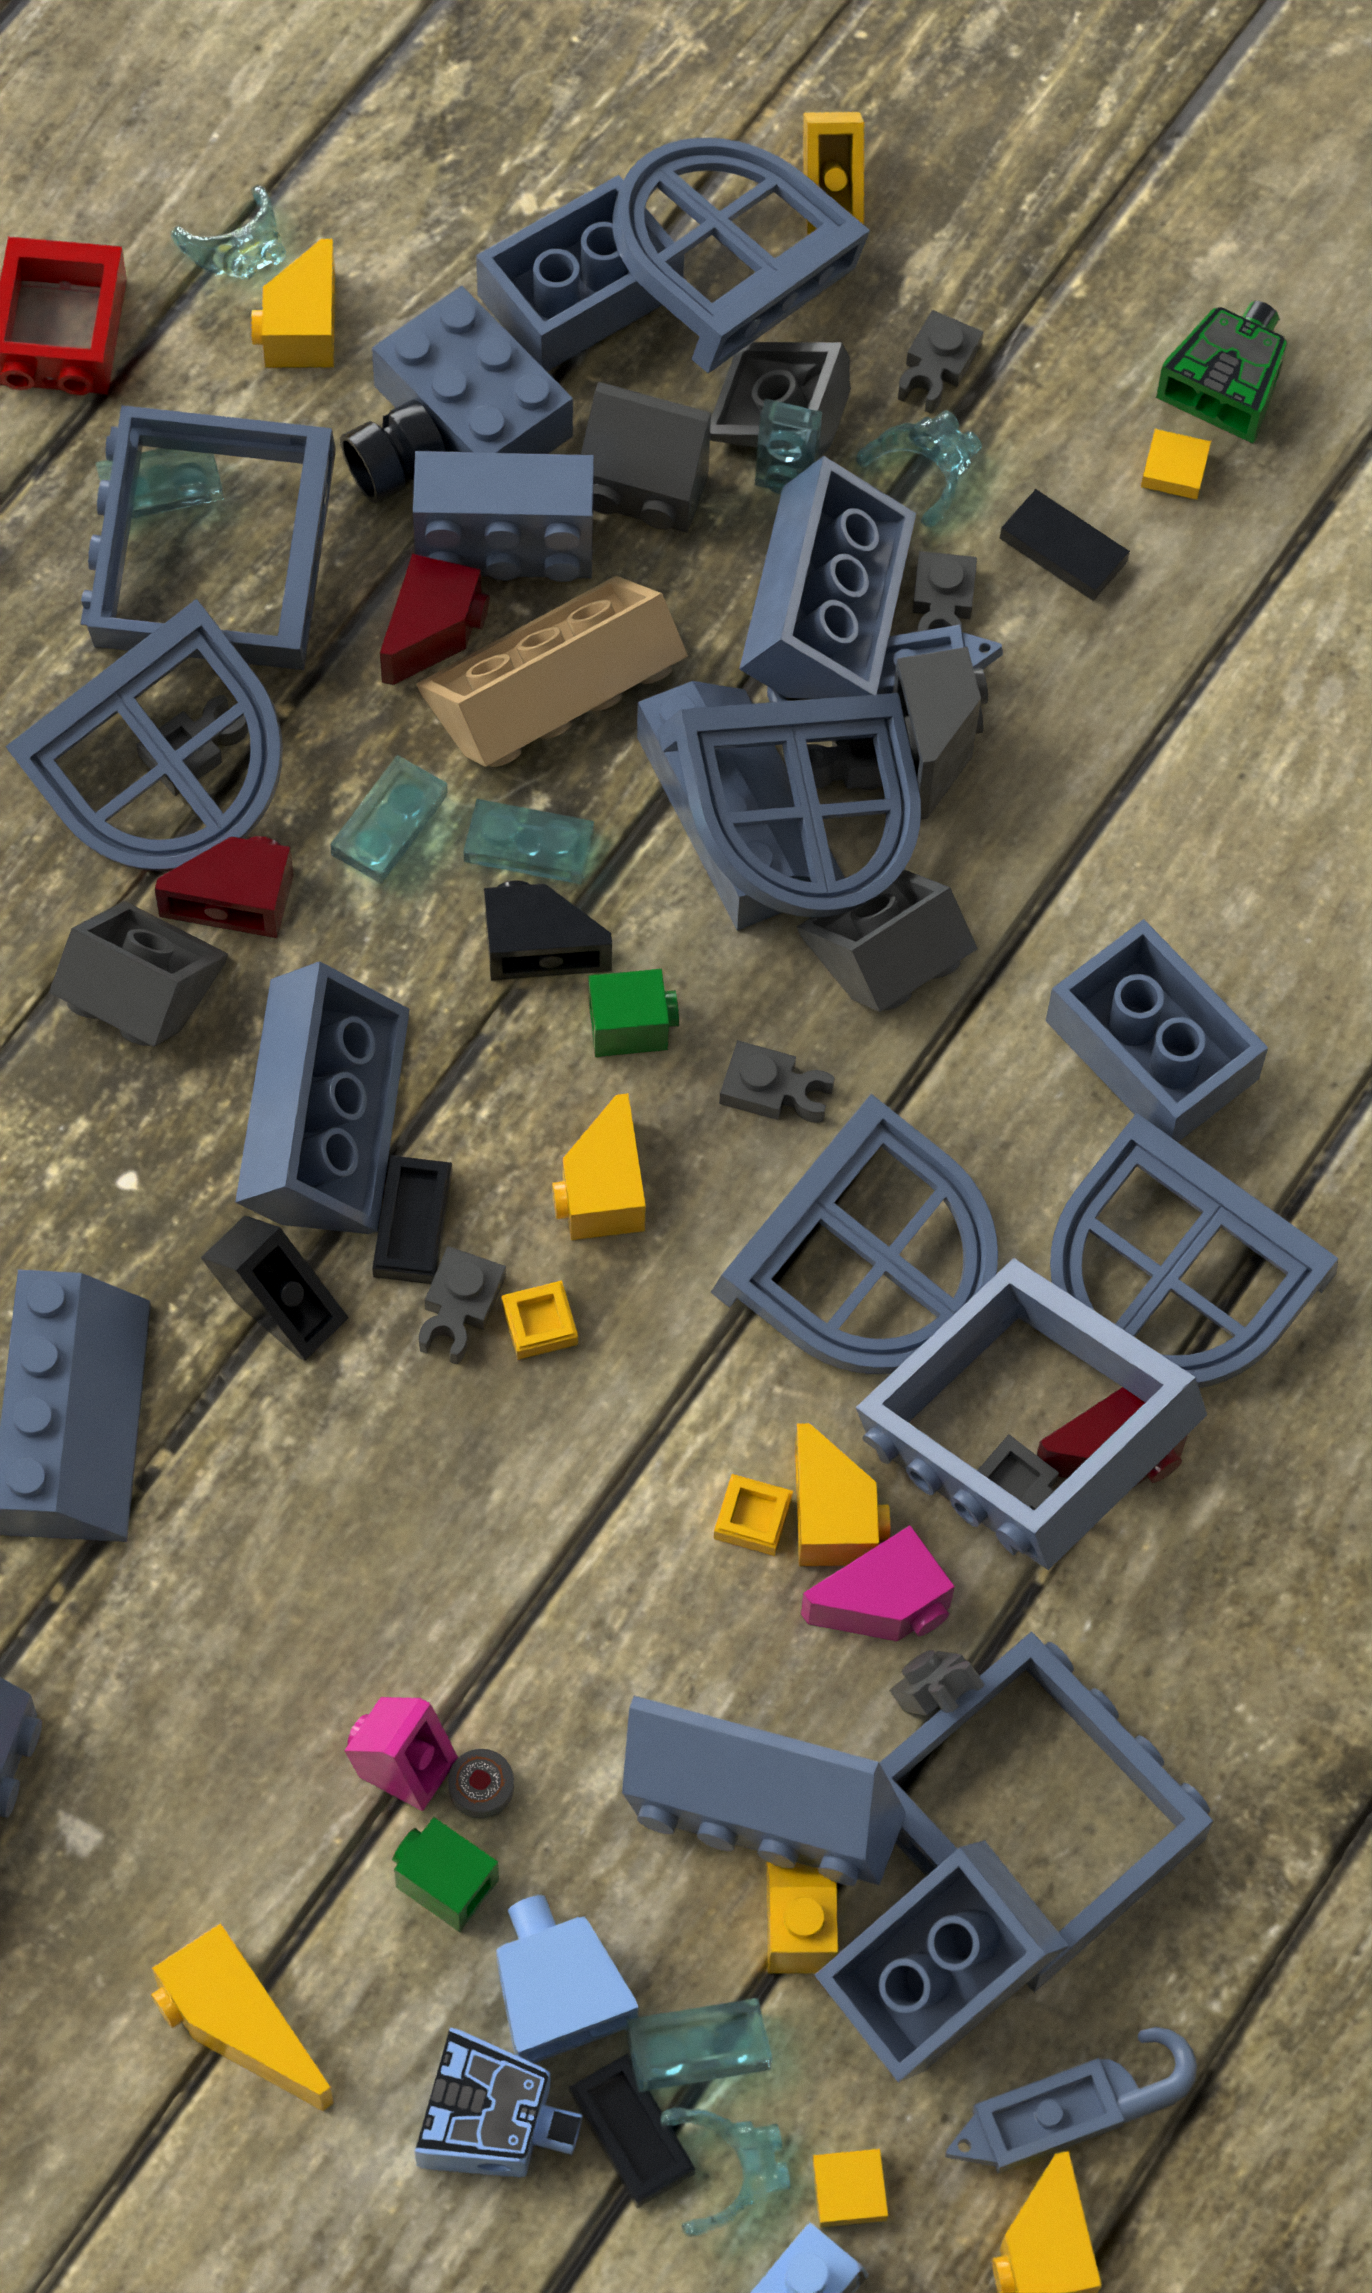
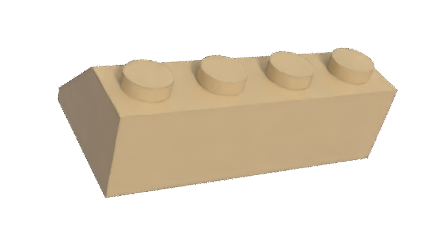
M614 576L416 683L422 697L463 755L485 767H498L515 760L521 755V748L538 738L550 739L566 732L572 726L571 720L587 711H602L614 706L622 699L621 693L639 683L650 684L665 678L672 672V665L688 657V654L663 594L619 576Z

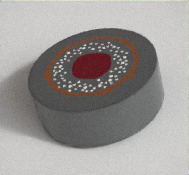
M474 1749L462 1754L456 1759L449 1771L448 1787L450 1798L455 1807L469 1817L483 1819L499 1814L508 1806L514 1792V1776L510 1764L502 1755L489 1749Z

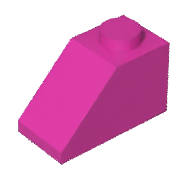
M908 1526L803 1593L801 1615L809 1625L898 1642L913 1631H915L917 1636H923L940 1626L949 1616L947 1610L951 1607L955 1586L912 1527Z
M380 1697L371 1712L362 1715L356 1721L348 1737V1746L344 1750L359 1778L422 1812L458 1758L431 1703L421 1698Z

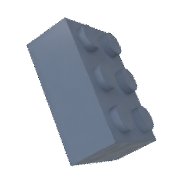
M619 175L476 255L477 295L504 329L546 371L551 370L662 306L629 272L615 243L613 212L623 183V179ZM645 207L646 230L652 245L659 254L672 245L674 241ZM684 255L669 264V266L683 278Z
M462 285L372 347L374 386L395 408L411 400L418 401L434 421L444 442L446 452L549 454L573 437V398Z
M415 451L413 494L415 554L481 569V576H489L496 580H512L517 577H548L554 581L567 582L576 578H592L594 455Z
M1144 919L1051 990L1046 1022L1134 1115L1138 1113L1177 1142L1186 1137L1260 1078L1268 1047Z
M983 1840L959 1847L819 1970L815 1977L897 2082H900L926 2071L1068 1948L1069 1945L987 1842Z

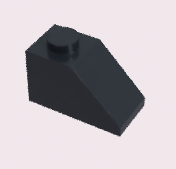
M515 880L504 882L497 887L484 888L491 981L612 971L611 933L545 883L529 884L525 881Z
M244 1215L201 1257L234 1302L299 1359L306 1361L349 1318L279 1226Z

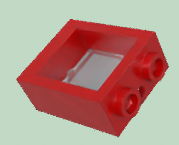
M8 236L0 278V385H6L16 390H28L31 388L63 390L72 395H85L88 393L108 394L127 282L122 246Z

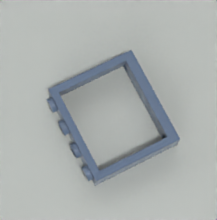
M121 405L118 427L111 426L110 436L106 438V459L113 461L110 480H101L98 489L97 513L98 515H104L101 535L93 534L89 546V570H95L93 590H84L81 598L83 611L80 624L87 626L93 646L129 651L164 624L116 618L143 446L303 464L278 636L229 630L221 631L247 664L304 670L336 454L332 428ZM199 650L190 656L191 658L205 659Z
M1015 1258L1005 1265L856 1407L866 1432L862 1439L876 1450L881 1462L889 1464L893 1460L906 1469L908 1476L923 1492L928 1495H934L936 1492L940 1493L950 1500L955 1511L968 1524L978 1527L982 1523L996 1533L998 1540L1012 1555L1019 1551L1047 1570L1061 1559L1207 1416L1195 1376ZM1018 1318L1146 1402L1035 1510L1028 1507L909 1423Z
M1031 1631L980 1675L985 1684L980 1690H969L955 1700L959 1707L953 1712L944 1713L941 1709L880 1762V1765L906 1811L895 1844L927 1876L954 1853L957 1848L896 1782L1020 1674L1027 1670L1176 1826L1174 1830L1059 1931V1934L1069 1947L1026 1983L1035 1993L1202 1844L1207 1838L1213 1820L1208 1815L1210 1808L1200 1793L1187 1783L1179 1785L1162 1768L1164 1760L1154 1745L1141 1735L1134 1738L1117 1721L1119 1714L1113 1703L1098 1689L1093 1688L1089 1691L1072 1674L1074 1667L1067 1655L1052 1642L1044 1645Z

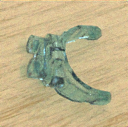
M261 185L251 188L253 198L261 210L251 222L242 228L225 235L212 237L194 236L187 233L180 226L173 228V231H171L173 242L183 253L189 255L200 268L215 274L226 273L232 277L248 280L254 277L257 270L267 264H280L286 256V249L282 245L281 236L277 232V223L271 200Z
M944 410L934 419L925 417L916 424L904 423L887 429L879 438L870 441L858 452L856 460L860 467H865L886 453L910 451L923 454L934 461L944 473L947 486L939 501L929 508L921 519V523L925 527H932L941 520L944 512L950 507L952 499L955 497L958 477L971 466L970 458L982 449V444L974 433L967 431L965 434H962L958 430L959 423L951 412Z
M671 2108L661 2113V2125L692 2123L715 2131L735 2150L742 2166V2188L735 2201L716 2215L692 2219L683 2223L682 2230L686 2236H699L706 2234L712 2229L721 2228L723 2225L733 2221L735 2216L741 2210H744L746 2206L767 2201V2193L790 2189L787 2165L785 2162L776 2163L774 2152L782 2150L778 2124L754 2128L751 2121L732 2123L729 2119L716 2115L714 2112L701 2109Z

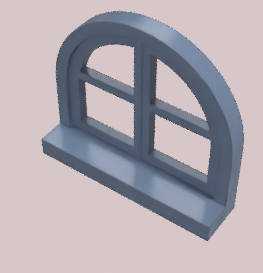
M722 138L684 139L665 144L647 153L636 162L624 178L613 212L614 239L624 264L645 290L699 336L692 360L708 374L855 269L870 232L867 227L787 161L756 146ZM697 171H719L739 175L759 184L719 211L679 175ZM657 188L700 224L659 254L652 245L645 226V206ZM773 192L817 228L777 258L772 257L732 222ZM711 235L755 271L753 275L713 303L669 266V264Z
M197 599L5 746L65 825L83 843L116 863L141 870L162 872L175 869L231 836L245 839L258 825L274 797L279 783L283 756L280 723L267 690ZM199 650L238 703L175 751L136 701V698ZM119 712L158 765L95 812L56 763V760ZM242 716H245L251 745L248 773L238 796L223 813L184 761ZM167 775L206 827L184 837L157 840L127 834L108 824L107 821Z
M898 693L680 709L658 728L662 752L679 751L694 824L708 854L722 873L735 886L765 906L783 913L803 917L840 915L866 904L886 890L898 878L910 860L920 830L921 799ZM872 738L885 799L819 804L807 743ZM782 745L795 807L728 812L715 750ZM886 814L883 836L873 857L857 873L836 881L823 819ZM798 821L811 882L783 875L762 862L746 846L735 827Z
M870 1094L726 1268L710 1293L729 1308L739 1299L797 1347L826 1364L857 1373L890 1374L996 1275L998 1246L995 1226L985 1199L965 1170L948 1154L874 1095ZM880 1147L934 1190L933 1194L890 1247L834 1203ZM942 1201L945 1202L957 1223L963 1246V1270L958 1289L953 1298L899 1255ZM818 1222L873 1266L828 1323L818 1318L771 1280ZM883 1274L937 1317L933 1322L920 1330L887 1339L864 1338L838 1330Z
M1138 1113L1134 1115L1066 1203L1054 1231L1050 1257L1051 1282L1093 1310L1094 1308L1088 1298L1082 1275L1083 1252L1089 1232L1152 1278L1115 1323V1325L1136 1337L1170 1292H1173L1233 1336L1227 1342L1204 1352L1190 1355H1163L1195 1376L1199 1388L1227 1381L1243 1373L1261 1360L1279 1341L1317 1291L1322 1293L1336 1276L1338 1257ZM1136 1167L1143 1170L1202 1213L1161 1266L1097 1220L1099 1214ZM1220 1228H1223L1287 1275L1246 1327L1242 1326L1180 1280Z

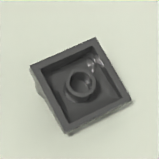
M752 342L736 353L732 359L711 417L710 441L779 449L786 460L798 464L811 462L821 457L832 445L851 390L850 356L843 343Z

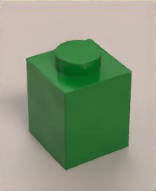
M662 968L588 976V1005L595 1057L668 1050L669 1027H679V1010L676 990L665 991Z
M435 1817L431 1819L422 1832L413 1828L402 1840L392 1858V1861L397 1864L394 1868L396 1888L458 1932H461L499 1881L498 1861Z

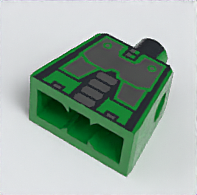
M1252 301L1242 316L1222 307L1213 308L1163 363L1156 398L1253 444L1258 436L1275 389L1287 347V340L1284 336L1273 331L1279 322L1277 311L1271 305L1262 301Z

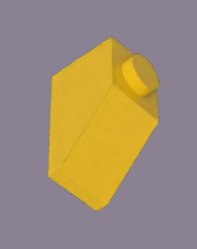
M860 112L803 113V173L864 225V120ZM806 219L808 236L817 228Z
M320 239L263 286L262 310H252L251 332L252 345H263L265 368H334L335 261L333 239Z
M628 1093L615 1095L563 1157V1181L552 1182L556 1219L568 1218L571 1240L645 1231L646 1205Z
M797 1423L795 1473L799 1566H846L878 1546L879 1543H883L890 1538L889 1504H877V1482L810 1423Z
M766 1861L768 1974H816L838 1955L836 1882L821 1875L818 1871L819 1868L796 1862L794 1868H783Z
M1069 2151L1054 2155L1006 2232L1000 2247L1001 2256L992 2258L993 2274L998 2293L1099 2292L1102 2285Z

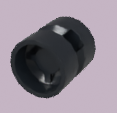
M411 400L383 416L382 427L372 421H368L342 434L340 437L341 450L352 477L365 497L374 504L402 491L406 485V476L414 480L415 451L446 452L444 442L434 421L426 409L416 400Z

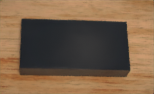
M1037 489L1030 494L1001 527L1000 532L1001 540L1093 601L1125 566L1130 553L1129 550Z
M390 1156L372 1267L373 1277L432 1284L438 1269L453 1173L451 1162Z
M628 2053L569 2086L570 2095L636 2208L695 2175L696 2169Z

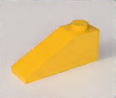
M221 1923L152 1968L159 1989L153 1992L151 1997L171 2028L182 2022L193 2040L321 2111L334 2104L331 2087Z

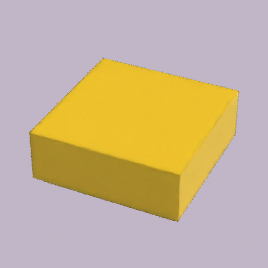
M1155 429L1141 487L1197 500L1211 441Z
M562 1281L501 1295V1304L517 1360L578 1345V1334Z
M731 1474L715 1526L713 1539L775 1556L791 1505L793 1491Z
M880 2149L813 2155L812 2167L819 2228L887 2221L888 2210Z

